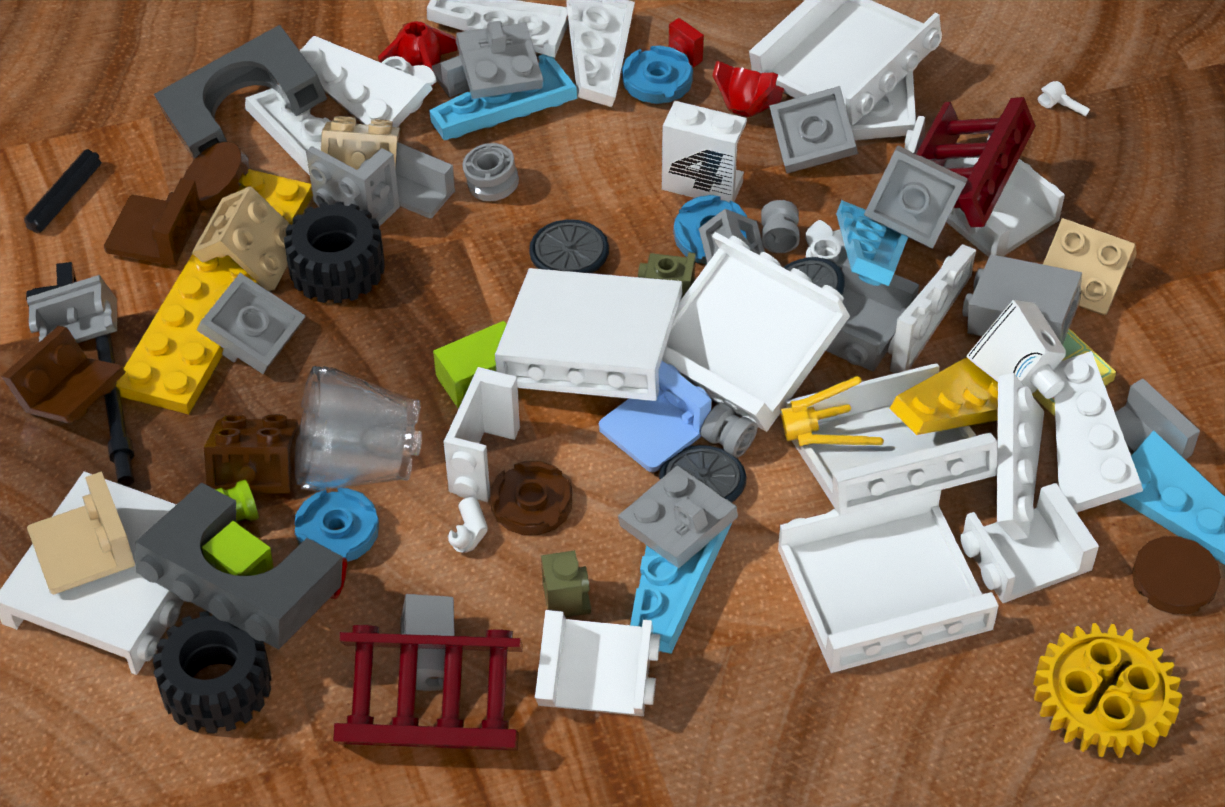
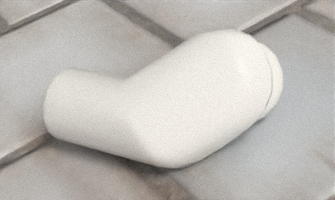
M474 497L465 498L459 503L458 507L464 524L457 525V532L455 533L450 530L448 535L450 545L461 553L474 550L488 531L479 501Z

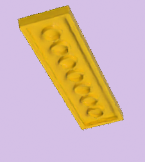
M248 169L246 176L242 173L238 181L241 184L238 191L251 186L291 225L293 224L294 217L298 214L303 215L304 210L313 197L312 186L309 183ZM192 254L125 365L124 370L126 373L116 381V387L120 390V396L189 415L219 363L224 348L197 331L201 320L239 273H242L258 285L260 284L229 255L223 258L216 257L202 263Z

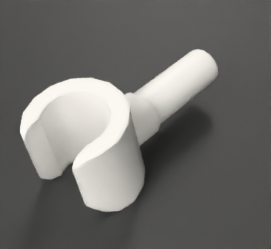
M1058 81L1050 82L1041 89L1044 93L1038 97V102L1045 108H1051L1055 104L1060 103L1085 117L1090 111L1088 107L1067 96L1064 86Z

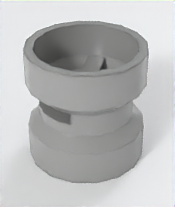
M786 200L771 201L761 210V224L763 226L762 243L768 251L786 253L794 250L799 244L800 234L797 226L799 223V210L792 202Z
M721 402L710 411L704 420L701 436L713 444L720 443L723 445L725 452L738 458L751 446L755 439L758 425L747 417L740 418L736 416L733 408Z

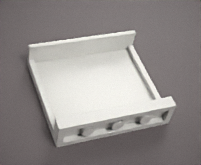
M805 0L749 51L751 68L753 71L760 73L774 72L778 74L776 85L784 88L783 92L794 98L840 86L850 125L853 126L864 115H867L878 101L887 93H890L901 79L909 72H912L923 58L939 46L942 41L940 14L934 13L925 23H921L872 0Z
M715 232L712 238L719 249L680 300L662 361L673 365L681 376L691 384L704 389L712 401L717 404L725 403L734 409L736 415L751 419L757 423L760 429L767 432L781 413L780 410L785 408V401L792 398L847 322L850 315L842 302L844 300L843 296L834 288L828 285L820 288L813 284L812 280L802 271L795 268L788 271L781 267V264L768 253L761 252L758 255L750 251L749 246L735 236H731L728 239Z
M529 268L495 353L496 371L517 376L518 388L656 401L659 394L658 371L678 305L682 299V281Z
M937 363L863 381L844 392L809 406H814L815 411L846 404L851 406V411L848 413L818 420L819 431H814L812 434L881 437L884 440L882 445L809 444L799 446L798 439L792 440L839 516L997 476V440L991 433L976 436L970 426L916 435L889 409L897 395L939 373V365ZM814 394L786 400V408L791 407V401L805 399Z
M82 473L53 516L85 506L82 496L90 494L85 477L92 474ZM105 479L127 535L135 566L53 595L48 589L32 544L0 589V620L3 625L16 630L23 620L125 657L131 673L137 675L144 663L153 658L157 651L156 646L167 627H171L176 623L184 600L157 583L149 582L136 573L135 542L177 504Z
M941 490L839 516L837 511L833 509L826 514L806 519L797 518L787 524L780 525L778 551L831 673L993 630L999 605L992 592L981 593L939 507Z

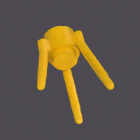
M859 376L845 382L843 381L805 399L791 401V407L780 410L786 440L798 439L799 446L809 444L882 445L884 443L881 437L812 434L814 431H819L818 420L848 413L851 411V406L846 404L815 411L814 406H809L860 384L862 380Z

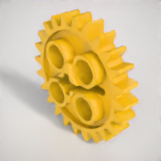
M1093 623L1090 634H1086L1079 626H1076L1072 638L1062 632L1059 635L1057 645L1049 643L1045 656H1040L1033 685L1037 686L1034 701L1042 702L1039 713L1041 717L1053 716L1049 728L1051 731L1061 728L1067 730L1064 738L1065 743L1072 741L1076 737L1081 739L1080 751L1085 752L1091 744L1097 745L1099 757H1103L1107 747H1113L1118 758H1122L1126 746H1129L1136 755H1139L1144 742L1154 748L1159 736L1166 737L1172 723L1174 724L1176 721L1182 694L1177 692L1181 682L1180 678L1171 676L1175 666L1174 663H1160L1164 650L1160 648L1150 652L1147 649L1150 638L1145 637L1137 643L1133 640V629L1127 630L1123 636L1117 635L1115 624L1110 625L1107 633H1101L1099 626ZM1123 665H1128L1129 667L1119 675L1116 686H1110L1119 669ZM1132 685L1139 686V687L1143 688L1144 690H1142V689H1137V688H1135V687L1132 686ZM1070 689L1078 690V691H1080L1082 694H1080V693H1075V692L1071 691ZM1098 693H1105L1101 697L1097 708L1091 714H1085L1094 706ZM1107 714L1115 715L1120 719H1114L1112 717H1109Z

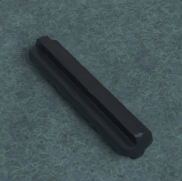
M86 149L76 158L24 217L27 229L41 233L101 165L100 156L97 152Z

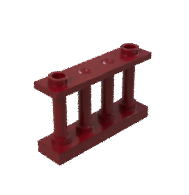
M1024 97L1010 98L999 118L959 120L952 103L944 102L916 155L922 156L940 166H944L947 159L979 158L974 167L947 169L967 178L966 184L953 208H960L964 212L970 227H985L1036 125ZM992 133L987 142L956 144L960 135Z
M353 625L352 632H340L339 641L345 646H356L352 714L347 716L346 723H334L333 742L341 745L518 751L519 732L516 729H509V721H504L508 652H523V642L520 638H513V631L500 629L486 630V637L379 633L378 626ZM374 647L400 648L396 717H392L391 725L374 724V717L370 716ZM418 649H445L442 715L440 719H437L436 727L419 726V718H414ZM463 650L490 651L486 720H482L481 728H464V720L459 719Z

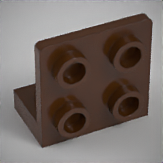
M181 178L175 191L169 193L167 200L130 195L104 244L105 252L175 266L202 213L195 180Z
M57 326L1 377L26 413L71 423L81 419L88 412V407L100 396L112 391L117 384L116 381L126 371L122 365L87 358L69 329Z
M232 414L217 420L204 446L206 485L213 489L223 488L228 490L234 488L237 482L246 480L252 494L290 493L292 489L290 447L298 429V420L287 419V416L282 414H271L264 416L262 419H246L244 415Z

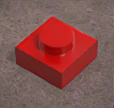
M677 18L669 24L668 47L684 53L689 59V64L694 68L703 61L704 34L681 18Z

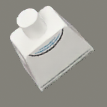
M1012 300L967 354L970 361L997 382L999 375L1014 373L1025 387L1028 386L1032 393L1038 389L1046 399L1056 396L1065 385L1054 369L1064 359L1066 350L1034 302Z

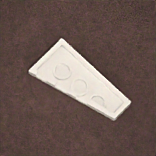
M566 0L577 97L612 107L616 98L635 2L629 0Z
M273 88L246 97L245 109L310 176L306 151L312 146L321 151L322 129L327 122L331 121L326 117L322 119L311 115L310 109L295 116L281 95Z
M1092 351L1061 361L1054 369L1056 374L1065 383L1063 389L1054 396L1059 488L1076 513L1142 492L1141 481Z
M1014 373L998 376L997 523L1012 540L1029 538L1031 521L1034 518L1033 501L1044 410L1033 398L1030 388L1028 386L1025 387Z

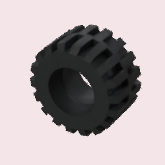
M326 202L319 204L320 207L317 208L309 207L304 210V215L298 214L293 218V224L288 225L286 237H284L289 274L294 282V287L298 291L303 290L304 296L309 299L317 297L318 302L326 303L328 300H334V304L342 303L343 299L348 298L350 301L358 299V294L363 293L366 295L372 291L371 285H378L381 280L380 274H383L385 269L381 230L376 218L372 219L371 213L366 209L360 211L358 205L350 204L346 206L344 202H335L333 205H328Z
M208 611L199 612V618L192 619L191 616H187L181 619L183 625L180 627L171 626L166 631L168 639L159 640L156 646L158 654L153 656L154 675L164 707L168 714L172 713L174 721L179 725L187 722L188 729L198 732L201 727H205L207 734L217 733V728L226 727V731L236 729V722L241 720L246 724L253 719L251 712L253 710L260 712L265 705L263 697H269L271 691L270 681L272 678L263 641L255 640L238 627L226 621H221L214 615L210 616ZM227 664L233 666L227 673L218 678L209 680L193 678L201 669L210 665Z

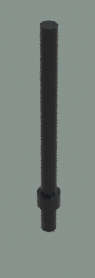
M111 334L96 337L98 360L115 364ZM115 386L112 391L104 395L111 438L107 446L110 461L115 463L117 483L123 486H130L134 482L131 460L134 458L132 440L127 437L120 390Z

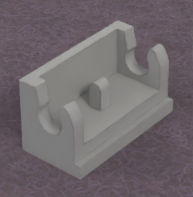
M100 275L27 297L29 328L31 333L40 332L39 342L57 326L67 327L77 343L117 331V298Z
M406 594L400 617V634L454 636L453 597ZM418 649L416 690H443V679L441 678L444 677L445 649Z

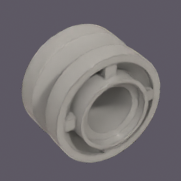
M487 143L475 147L465 156L462 164L463 171L467 179L469 191L475 198L482 201H497L509 196L517 188L519 176L513 153L508 147L498 143Z

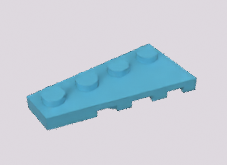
M542 54L538 56L539 67L543 77V87L541 89L472 99L470 92L467 91L429 110L431 123L443 140L459 138L464 134L482 128L494 127L498 123L517 117H526L533 112L549 107H557L565 102L578 99L577 88L553 57Z
M841 200L836 215L851 271L859 274L858 277L868 284L875 286L884 284L889 286L908 237L864 216L865 209Z
M1153 430L1131 455L1143 491L1119 500L1177 536L1196 541L1210 551L1217 561L1225 565V496Z
M731 524L680 568H677L646 545L645 556H642L640 566L641 579L639 588L636 589L630 626L642 627L643 620H651L653 634H660L659 651L672 654Z

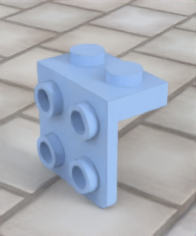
M661 361L658 371L659 394L656 401L627 399L599 421V431L649 472L658 471L667 460L676 456L683 449L701 438L702 425L711 411L712 399L706 391L699 386L691 384L681 376L673 365L666 364Z

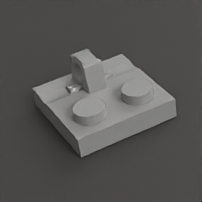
M501 21L488 22L485 29L456 33V44L472 99L541 89L543 87V77L527 23L502 26Z
M840 86L769 105L786 173L858 154Z
M898 145L864 216L933 249L967 178Z
M239 273L201 320L197 331L224 348L222 355L232 362H236L239 358L264 374L300 327L305 315L242 273Z
M679 466L673 468L618 515L620 526L677 568L684 565L738 518L736 505L721 497L717 492Z

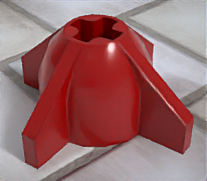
M414 21L406 23L399 30L396 39L378 56V62L382 63L389 57L399 56L409 62L411 66L425 65L432 70L433 65L440 63L441 55L458 50L456 37L423 22Z
M716 61L712 76L723 96L728 111L731 113L752 117L770 108L769 105L781 102L784 88L776 85L778 74L774 72L760 73L745 68L732 67L723 62Z

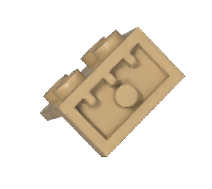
M334 116V121L327 122L322 129L321 151L358 170L365 160L370 159L383 148L394 154L396 171L397 142L400 136V128L393 127V121L372 119L371 124L365 125L356 124V118Z
M250 186L221 199L192 254L202 263L216 257L223 258L229 255L264 289L272 291L277 287L288 265L284 237H286L288 225L291 224Z
M1062 218L1043 265L1082 272L1081 294L1078 306L1101 315H1107L1126 268H1131L1136 258V244Z
M102 471L85 477L90 494L82 496L85 506L38 521L27 527L48 589L53 595L135 566L127 535Z

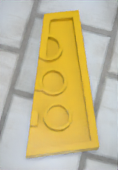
M966 357L897 395L889 409L916 435L997 421L998 382Z

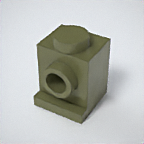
M688 252L687 257L650 253L648 263L640 262L638 277L682 281L683 298L695 281L696 253Z
M575 550L541 555L542 586L547 610L561 611L565 617L591 614L586 566L579 567Z

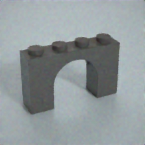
M281 25L272 28L154 94L165 118L193 160L205 149L217 143L227 142L220 126L214 119L215 112L220 103L238 89L254 85L273 88L281 95L295 116L327 99L318 75Z
M200 483L135 542L136 573L140 574L147 581L157 583L170 590L182 600L192 602L212 613L217 619L226 621L247 632L255 640L263 641L279 650L341 587L343 556L306 538L278 566L265 573L252 576H236L217 570L203 557L202 546L232 521L236 522V500Z

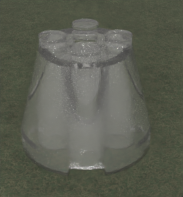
M313 366L306 382L301 407L304 410L301 418L300 435L296 438V484L302 485L301 489L321 491L398 480L408 481L412 469L411 455L418 456L421 449L422 433L421 431H415V424H417L420 415V400L408 398L333 367Z

